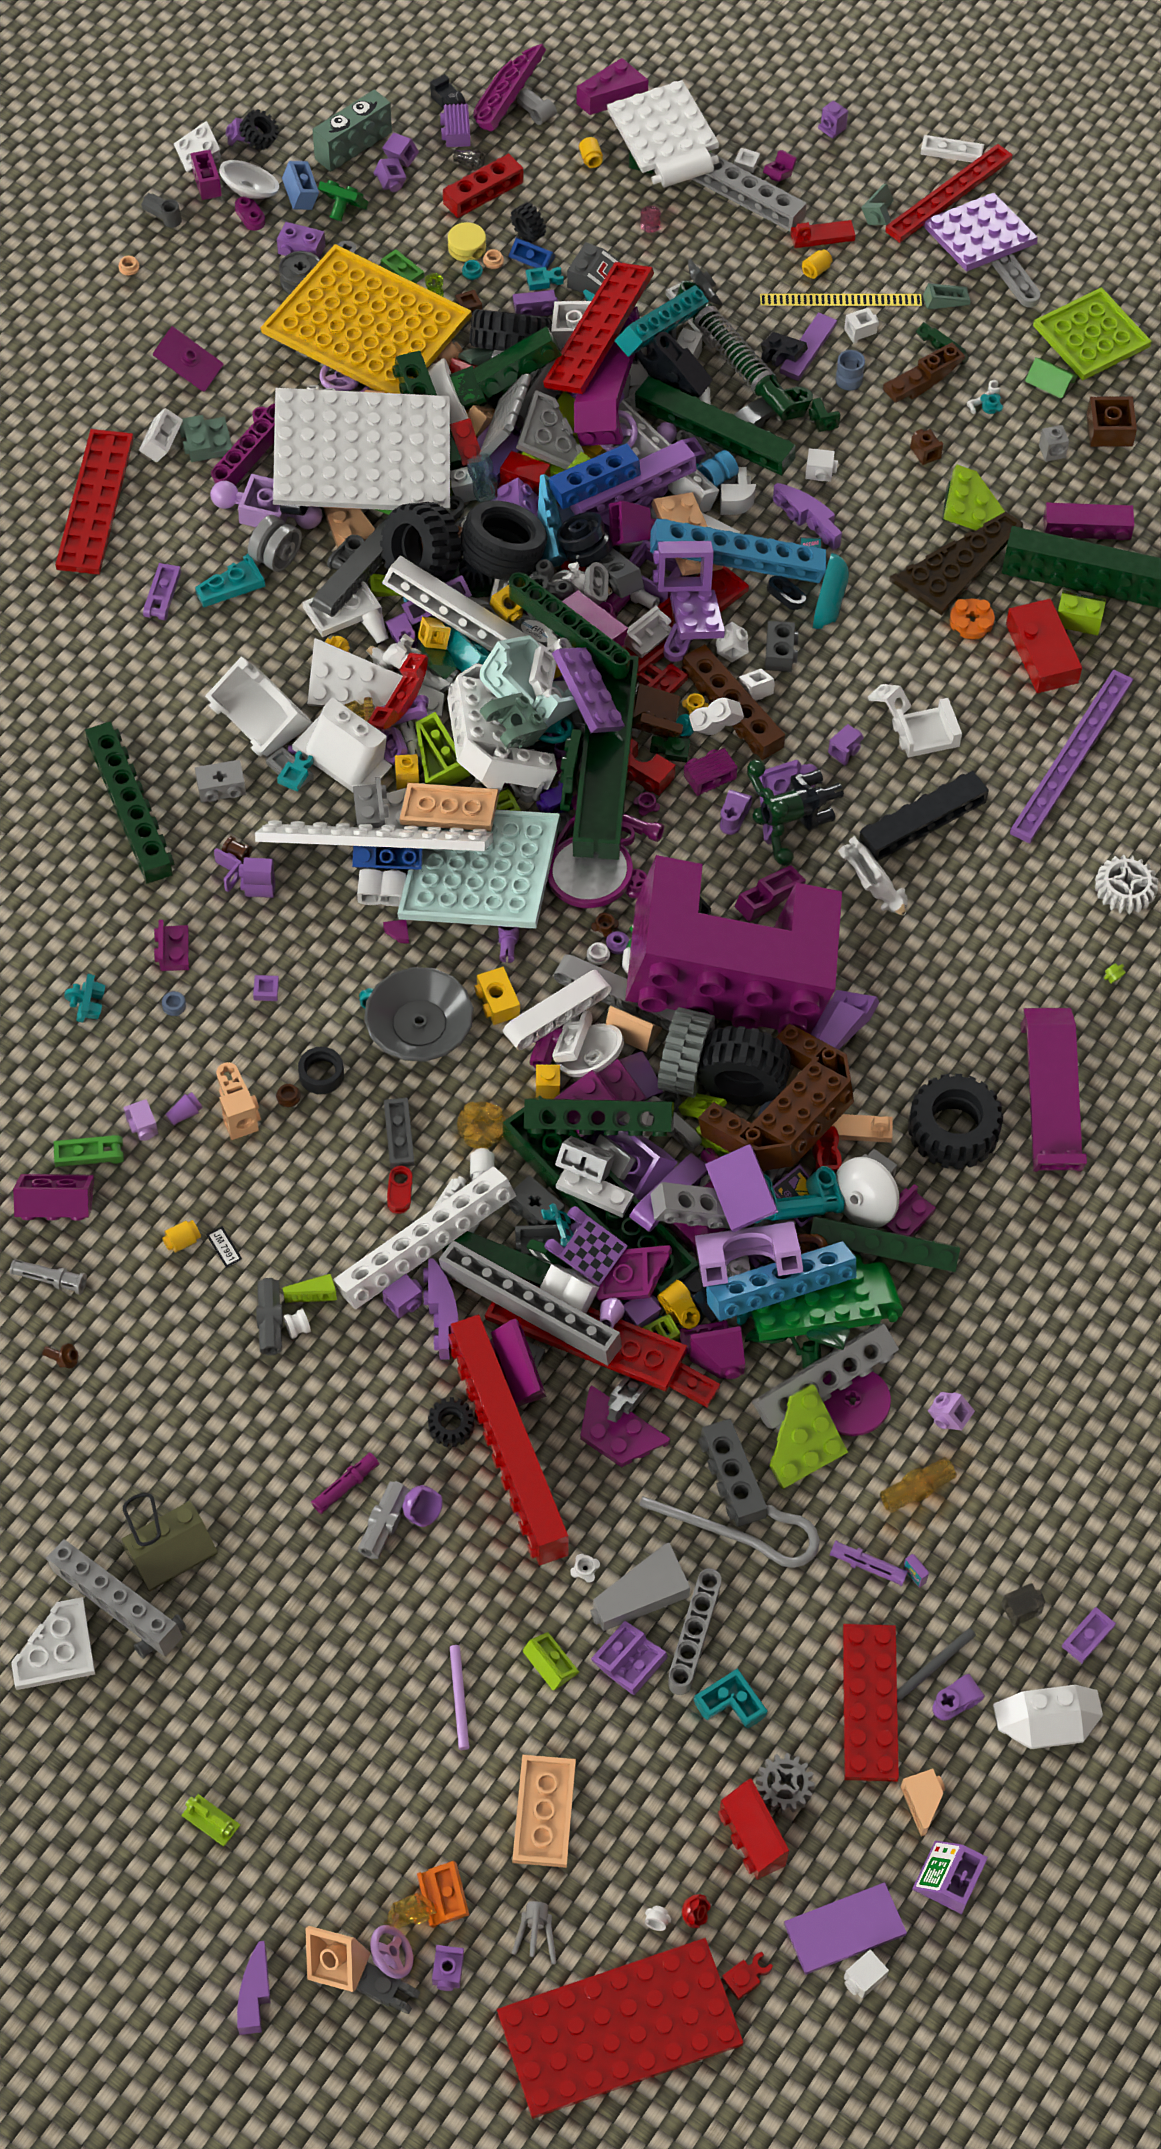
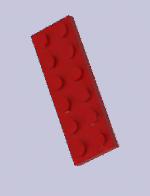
M843 1624L844 1780L898 1782L896 1625Z

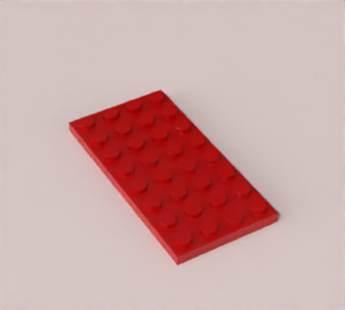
M706 1937L497 2009V2014L532 2119L738 2048L744 2044Z

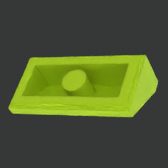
M549 1632L530 1639L523 1649L525 1656L552 1690L558 1689L579 1673L578 1669Z

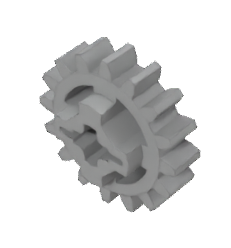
M786 1753L784 1759H780V1756L776 1754L774 1762L766 1759V1768H759L758 1773L761 1776L756 1778V1784L761 1786L757 1790L760 1795H765L763 1797L765 1804L769 1801L772 1803V1811L778 1806L781 1807V1813L784 1814L786 1808L790 1807V1810L794 1813L796 1812L797 1804L804 1808L806 1804L805 1799L810 1800L812 1797V1793L809 1790H813L815 1783L810 1781L814 1774L813 1772H806L808 1768L807 1762L802 1765L799 1764V1756H796L794 1760H790L789 1753ZM769 1775L771 1776V1780L774 1782L771 1785V1788L768 1787L767 1783ZM800 1778L803 1782L802 1791L799 1790L800 1788L797 1785ZM781 1780H782L784 1783H786L787 1781H789V1782H790V1786H788L787 1784H784L783 1786L780 1785Z

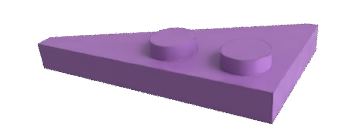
M794 760L766 769L764 774L759 777L764 788H770L774 796L789 791L790 777L799 773L801 763L798 760ZM760 797V805H761V804L763 803V801H764V800H763V797ZM764 824V841L767 844H772L771 832L773 828L768 824Z

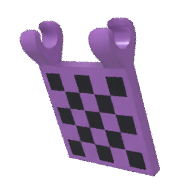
M574 1206L570 1208L567 1214L581 1225L565 1248L554 1239L547 1240L544 1247L595 1285L600 1286L627 1248V1245L588 1217L578 1207Z

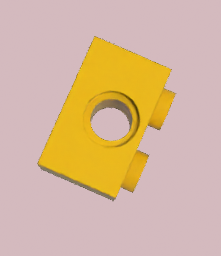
M504 967L477 975V985H474L475 993L478 999L482 998L484 1014L486 1018H491L493 1025L514 1019L520 1015V1003Z

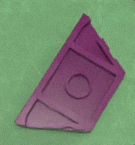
M671 1246L625 1249L600 1286H598L599 1289L596 1295L600 1302L608 1298H617L620 1301L650 1298L672 1253Z
M592 1385L589 1387L580 1440L620 1467L632 1463L636 1458H643L649 1455L650 1451L656 1448L666 1447L670 1444L671 1439L632 1412L629 1414L623 1412L622 1417L616 1423L608 1420V1409L610 1407L608 1402L610 1397Z

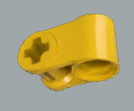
M675 1280L657 1296L666 1314H670L675 1323H680L686 1329H692L699 1323L700 1313L691 1298L690 1291L681 1281Z

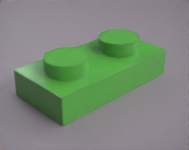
M396 249L381 259V266L414 283L424 278V271Z

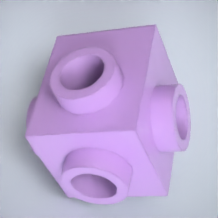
M940 1392L928 1410L938 1427L962 1430L975 1412L962 1394L955 1392Z

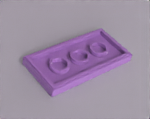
M885 1882L784 1921V1926L805 1975L904 1937L907 1934Z

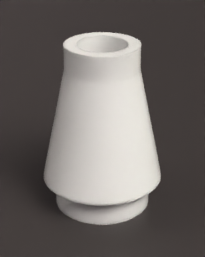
M378 609L362 616L363 625L377 644L389 639L383 615L379 613Z

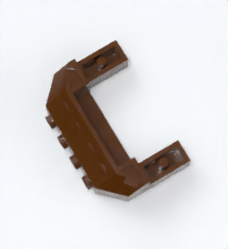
M790 1023L776 1038L787 1047L791 1055V1065L802 1071L752 1123L715 1102L698 1117L702 1137L730 1153L751 1144L762 1171L795 1166L854 1103L847 1054Z

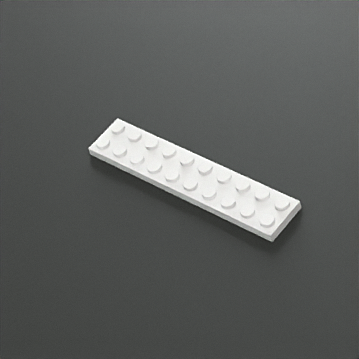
M272 820L255 832V842L485 851L493 843V833H487L486 829H473V832H464L463 828H450V831H441L440 827H428L427 830H418L417 826H405L404 829H395L394 825L372 828L371 824L358 825L359 827H350L348 823L327 826L325 822L305 825L301 821L291 822V825L282 824V821Z

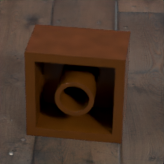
M1133 396L1090 397L1086 413L1090 447H1133L1137 432Z

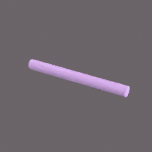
M459 1645L450 1646L458 1746L459 1750L469 1749L461 1651Z

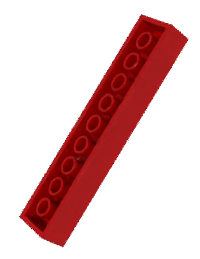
M478 1314L452 1323L451 1334H448L450 1354L453 1360L457 1359L459 1365L457 1370L461 1381H466L467 1397L470 1403L474 1402L476 1408L474 1413L479 1425L483 1424L485 1431L483 1432L484 1440L487 1446L492 1447L494 1453L492 1454V1459L496 1469L500 1468L502 1476L500 1478L505 1491L509 1490L511 1496L509 1502L513 1513L518 1512L520 1519L518 1521L519 1528L523 1536L527 1535L529 1554L532 1559H537L539 1566L568 1556L567 1531L481 1317Z

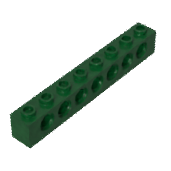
M111 721L85 729L88 746L146 884L173 876L171 866L175 865L170 852L166 853L165 851L167 847L163 834L159 835L157 832L159 830L157 819L155 816L151 817L149 813L152 812L149 800L143 799V786L140 781L136 782L134 778L137 776L133 763L129 764L127 761L129 754L126 746L121 747L120 742H122V738L118 728L114 729Z

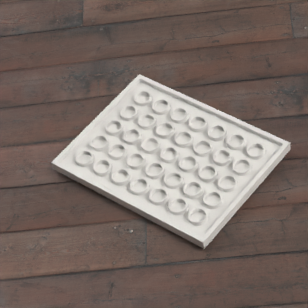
M275 388L273 505L394 510L402 504L434 502L443 506L449 513L450 396Z

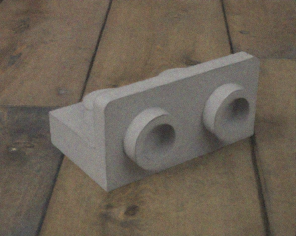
M375 777L376 784L353 786L357 827L360 824H371L372 828H379L385 825V818L389 817L388 804H383V799L387 798L386 785H381L380 777Z

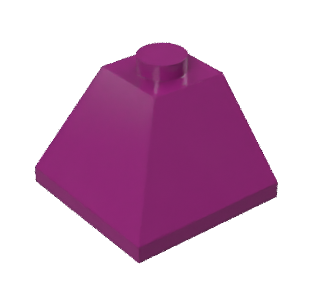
M741 1327L692 1334L690 1336L689 1360L719 1379H735L740 1375H744L745 1357Z

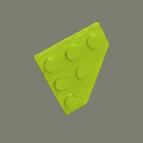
M956 464L953 469L943 519L978 530L983 527L984 523L1005 511L977 471Z
M810 1384L789 1396L785 1419L781 1423L777 1437L778 1443L769 1466L780 1488L783 1489L848 1453L814 1384Z

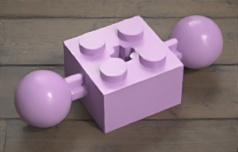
M251 474L244 493L238 492L236 486L229 481H219L211 489V500L217 507L228 509L235 504L239 505L240 524L257 527L259 522L266 516L275 515L284 520V522H286L287 517L295 518L296 523L300 527L312 529L318 526L322 519L320 507L309 506L306 514L303 516L282 514L280 505H273L272 478Z

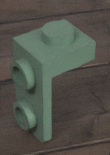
M883 184L861 207L868 225H888L891 221L887 208L894 199L887 184Z

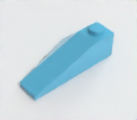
M543 474L540 475L537 518L542 522L546 530L547 544L541 560H549L553 567H557L568 561L557 538V531L562 525L557 501L551 494L549 477Z

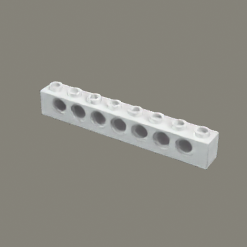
M494 1166L335 1277L333 1281L341 1295L355 1310L403 1275L413 1270L516 1197L508 1178Z

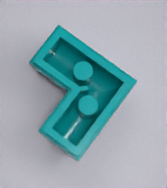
M738 1668L694 1696L695 1705L706 1720L713 1718L731 1706L746 1728H750L764 1719L768 1713V1710Z

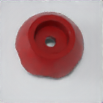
M692 1895L683 1904L682 1917L690 1928H700V1925L705 1924L708 1920L707 1912L710 1910L711 1905L705 1895Z

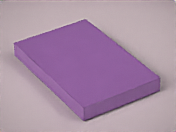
M751 1144L705 1164L732 1232L778 1212Z

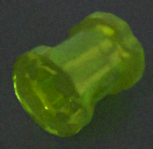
M437 273L427 275L425 277L427 289L432 292L436 290V294L444 297L442 289L443 277Z

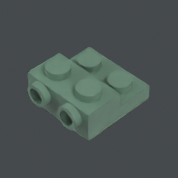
M203 415L182 418V425L179 428L180 436L186 439V441H183L184 452L189 454L191 462L223 457L232 448L225 417L204 420Z

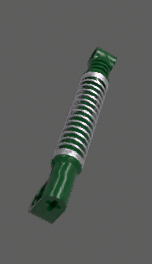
M682 281L676 296L694 285L698 289L700 287L692 281ZM707 303L693 316L695 326L701 333H704V336L708 338L709 342H712L714 347L716 346V350L731 364L735 372L739 373L740 377H743V381L747 382L748 386H751V390L757 396H762L783 421L805 416L813 399V394L809 389L801 386L783 389L778 383L776 375L755 354V351L728 323V320L724 319V316L720 314L714 305Z

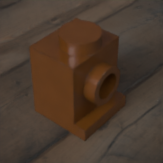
M919 429L911 438L910 448L920 463L925 465L941 459L943 443L942 441L939 442L931 429L926 431Z

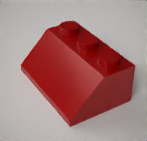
M752 1778L748 1779L721 1800L718 1814L723 1825H729L733 1833L730 1837L735 1848L742 1850L745 1856L743 1863L749 1874L753 1873L758 1880L785 1867L789 1849Z

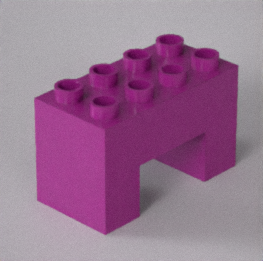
M656 855L635 904L625 1001L638 1003L641 1009L648 1012H661L665 1009L677 1010L678 1007L714 1015V1018L729 1020L736 1028L744 1026L747 1029H756L760 1026L776 1029L780 1034L790 1023L811 1034L836 987L842 891L796 882L775 926L758 925L698 913L703 864Z

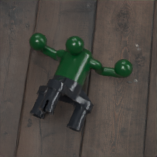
M754 759L747 766V775L755 791L760 797H763L764 801L761 807L754 810L752 818L759 825L768 824L772 826L771 842L774 859L778 864L788 866L792 863L794 854L790 849L781 847L780 836L784 834V824L799 820L808 831L817 829L819 825L835 821V813L831 807L821 811L818 810L827 801L842 798L844 791L834 792L842 788L840 783L825 788L811 787L823 783V775L819 769H816L809 773L792 775L790 777V790L774 796L770 788H764L759 778L766 770L765 764L761 760Z

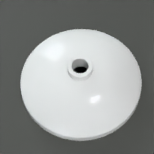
M239 160L224 161L220 166L219 173L223 181L241 197L263 199L272 197L278 192L279 183L276 178L261 167Z
M591 1025L587 1031L578 1059L556 1064L560 1065V1071L564 1075L582 1078L591 1070L599 1073L618 1058L624 1045L623 1035L614 1025Z
M855 1157L843 1163L835 1174L840 1192L844 1198L843 1214L856 1225L870 1228H879L890 1222L897 1213L899 1206V1191L891 1173L881 1163L868 1157Z

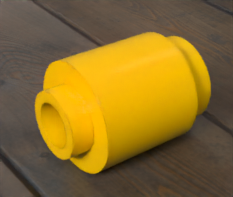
M594 137L584 138L579 143L582 159L589 168H596L602 164L603 159L598 140Z
M823 249L816 251L802 262V271L805 276L815 279L830 268L833 262L831 254Z
M185 1220L165 1230V1236L162 1237L168 1251L172 1249L177 1253L197 1243V1239L201 1238V1234L193 1220L189 1222Z

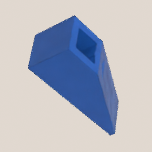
M353 846L352 867L362 869L422 870L423 848Z

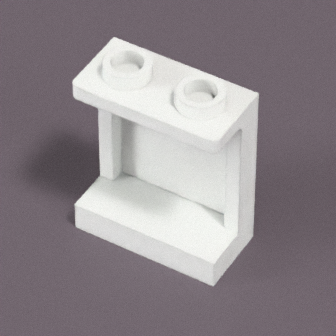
M948 698L940 699L938 708L903 715L901 709H896L895 718L892 719L895 732L898 731L900 747L902 750L905 749L908 758L960 747L962 732Z

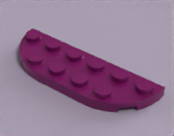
M543 44L523 51V55L518 56L513 61L510 60L494 77L473 112V117L481 129L493 131L499 126L498 123L506 115L510 105L516 100L517 94L525 86L527 79L533 74L536 65L542 60V56L546 52Z

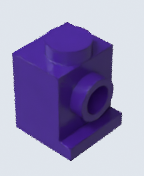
M558 781L557 787L549 788L540 794V800L536 802L540 812H565L560 810L563 787L560 781Z

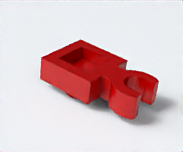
M759 1952L754 1956L752 1964L748 1965L743 1959L722 1975V1980L738 2001L760 1985L761 1981L757 1977L758 1975L765 1976L771 1972L772 1964L765 1968L758 1965V1961L764 1957L763 1952Z

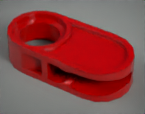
M396 1166L389 1174L387 1203L389 1210L396 1214L407 1212L411 1205L413 1179L411 1170L406 1166ZM398 1174H404L408 1177L404 1183H397L394 1178Z

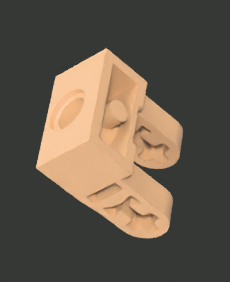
M230 1062L221 1064L217 1068L216 1074L220 1085L219 1098L222 1116L231 1140L259 1131L258 1121H261L258 1111L259 1105L255 1095L250 1096L237 1066ZM229 1072V1074H231L232 1080H228L227 1076L224 1075V1073Z

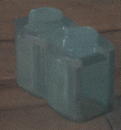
M488 453L472 456L468 460L467 469L471 479L474 481L473 492L475 498L479 503L495 499L499 487L495 476L492 474L493 463Z

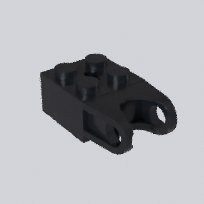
M659 332L655 335L653 342L646 346L647 355H644L641 350L635 353L650 377L661 380L664 384L673 388H678L690 396L701 397L713 381L688 348L683 349L667 332ZM660 337H663L666 341V347L664 348L660 344Z

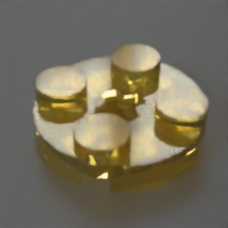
M469 1102L458 1116V1134L461 1135L467 1145L473 1148H489L493 1143L499 1142L503 1138L502 1122L505 1121L502 1109L497 1105L488 1102ZM479 1121H484L486 1124H488V1126H484L483 1129H478V1125L476 1123Z

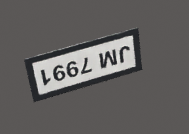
M223 1226L206 1234L226 1268L242 1260Z

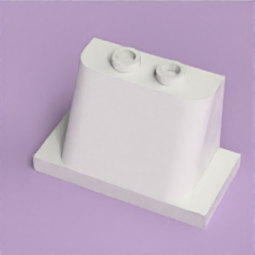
M333 697L325 704L320 716L292 744L294 751H301L305 759H308L309 755L313 756V764L352 792L353 786L376 784L375 777H380V781H382L392 771L393 766L384 760L387 736Z

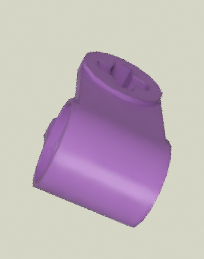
M405 612L385 621L386 627L396 643L400 641L404 634H407L414 640L411 648H417L416 635Z
M729 790L720 813L722 818L720 829L723 833L733 835L740 830L744 818L750 810L752 796Z
M966 1674L937 1694L932 1711L938 1719L947 1721L980 1703L985 1695L971 1675Z

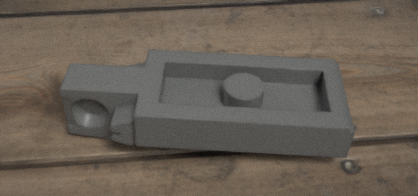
M625 1376L610 1395L607 1419L616 1423L622 1417L623 1412L629 1414L652 1386Z

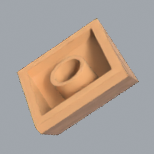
M610 1006L608 1010L606 1025L616 1026L623 1035L624 1043L647 1053L661 1032L662 1027L613 1006Z
M312 1926L306 1927L307 1980L351 1992L355 1991L371 1953L354 1937Z

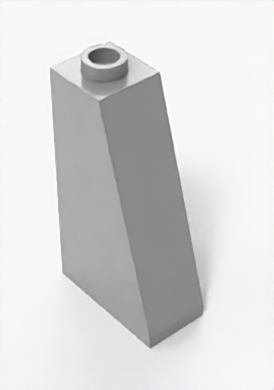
M670 1543L664 1544L593 1599V1609L590 1610L594 1623L596 1625L600 1624L603 1631L690 1596V1586Z

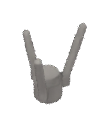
M541 782L538 789L522 785L518 788L516 784L510 785L514 790L515 797H520L523 802L530 803L534 800L539 801L545 782Z
M538 1901L527 1903L526 1912H522L521 1924L512 1954H517L527 1925L532 1929L530 1957H534L538 1929H543L545 1925L551 1964L555 1965L556 1955L551 1925L552 1915L548 1914V1905L546 1903Z

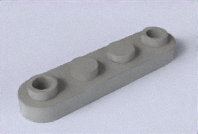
M1013 254L991 262L1023 306L1034 307L1039 303V289Z

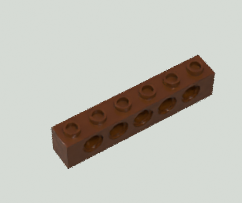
M705 644L683 656L682 671L688 674V679L690 678L699 693H703L708 698L710 704L720 698H728L740 702L744 718L739 723L732 725V727L735 729L737 736L746 741L753 754H757L761 760H764L784 748L785 733Z

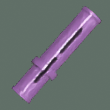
M837 1540L835 1541L830 1556L850 1563V1567L856 1568L857 1566L900 1586L903 1585L907 1570L863 1553L861 1548L856 1550Z

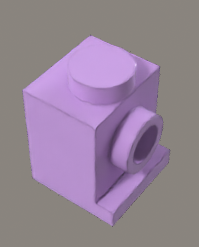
M147 1099L124 1107L125 1117L131 1132H137L139 1140L146 1141L158 1135L157 1125Z

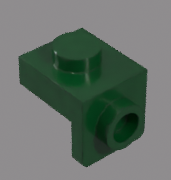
M821 397L812 399L809 417L811 421H814L818 432L838 428L840 412L827 413Z

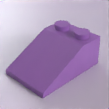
M618 1120V1122H619L620 1124L626 1125V1124H624L623 1122H621L620 1120ZM618 1131V1135H606L636 1159L625 1180H619L639 1200H642L677 1164V1161L667 1152L644 1136H628V1131Z

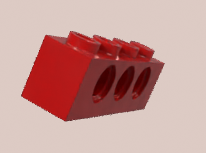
M508 153L444 188L443 204L457 218H460L524 183V169Z

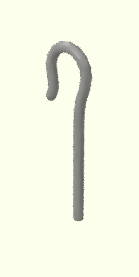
M642 1496L639 1506L749 1545L784 1567L795 1568L804 1566L813 1560L819 1550V1535L811 1521L800 1515L779 1511L773 1505H766L767 1514L771 1518L779 1522L798 1525L808 1534L810 1540L809 1547L802 1555L787 1557L760 1539L742 1531Z

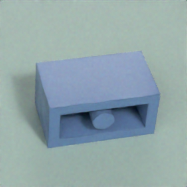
M289 161L282 180L292 208L296 210H312L319 191L308 161Z

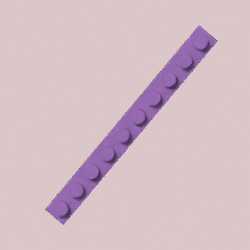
M1113 669L1010 830L1011 835L1029 844L1032 842L1131 687L1133 678Z

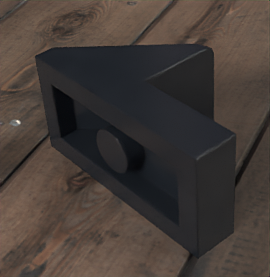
M695 1270L682 1283L690 1291L691 1298L697 1309L713 1323L718 1318L707 1304L706 1286L703 1287L701 1274Z

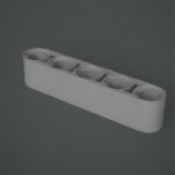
M712 1568L704 1569L698 1576L669 1671L668 1687L676 1695H684L691 1689L720 1593L721 1575ZM709 1580L716 1585L710 1588L704 1586L703 1582ZM699 1604H704L709 1609L706 1611H699L697 1610L696 1606ZM698 1628L702 1633L692 1635L688 1630ZM683 1652H691L694 1657L692 1659H685L681 1654ZM676 1676H683L687 1681L680 1684L675 1682L674 1678Z

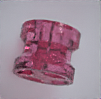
M655 206L644 207L640 213L641 229L649 233L658 231L661 225V211Z

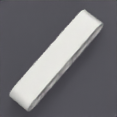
M592 970L511 1020L504 1027L503 1033L517 1050H523L609 995L612 988L597 970Z

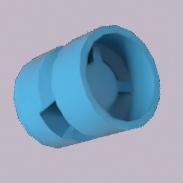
M726 450L720 451L712 459L704 461L697 468L716 487L723 484L724 480L733 478L739 472L735 458Z

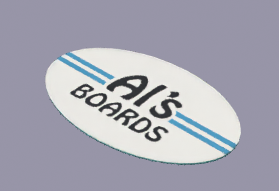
M526 620L521 624L523 633L530 635L538 642L548 641L545 631L549 628L543 623L535 620Z

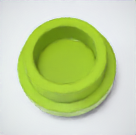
M1116 963L1105 970L1107 974L1104 977L1105 981L1108 980L1111 984L1116 982L1126 974L1123 969L1125 966L1123 964L1118 966Z

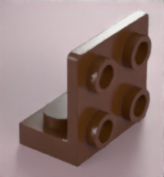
M643 684L638 685L633 728L664 738H668V736L676 737L682 734L683 725L676 723L680 696Z

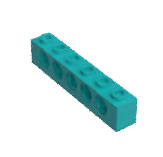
M694 285L628 325L614 341L627 357H630L651 344L653 338L659 332L668 333L693 318L709 301L704 296V293Z

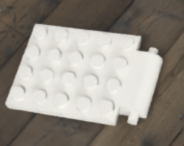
M683 80L674 81L671 84L653 88L650 91L607 104V110L642 173L650 170L655 171L656 175L651 177L653 184L661 182L665 188L713 172V165L719 163L718 156L711 157L708 152L719 148V142Z

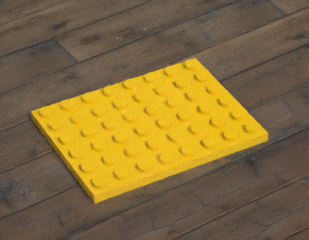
M334 244L260 328L263 334L375 391L401 394L399 379L394 377L392 366L395 365V357L421 351L428 368L472 317V312Z

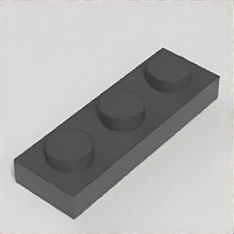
M408 1098L384 1100L390 1168L396 1166H415Z

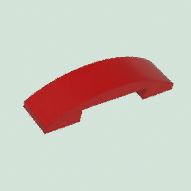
M409 653L399 669L403 675L401 681L385 707H376L368 720L369 724L375 728L385 730L404 716L422 686L428 665L427 655Z

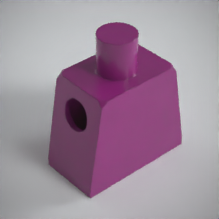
M626 501L609 504L610 537L613 546L640 542L651 538V529L656 519L651 518L649 507Z

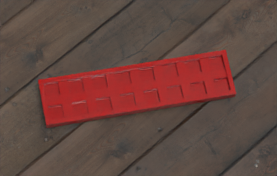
M614 262L562 349V356L556 359L544 379L543 384L545 388L578 394L585 392L614 340L653 277V267Z
M90 429L55 564L56 570L100 575L134 440L133 433Z

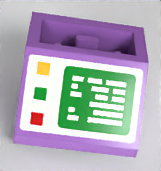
M935 1840L912 1890L962 1914L988 1857L961 1844Z

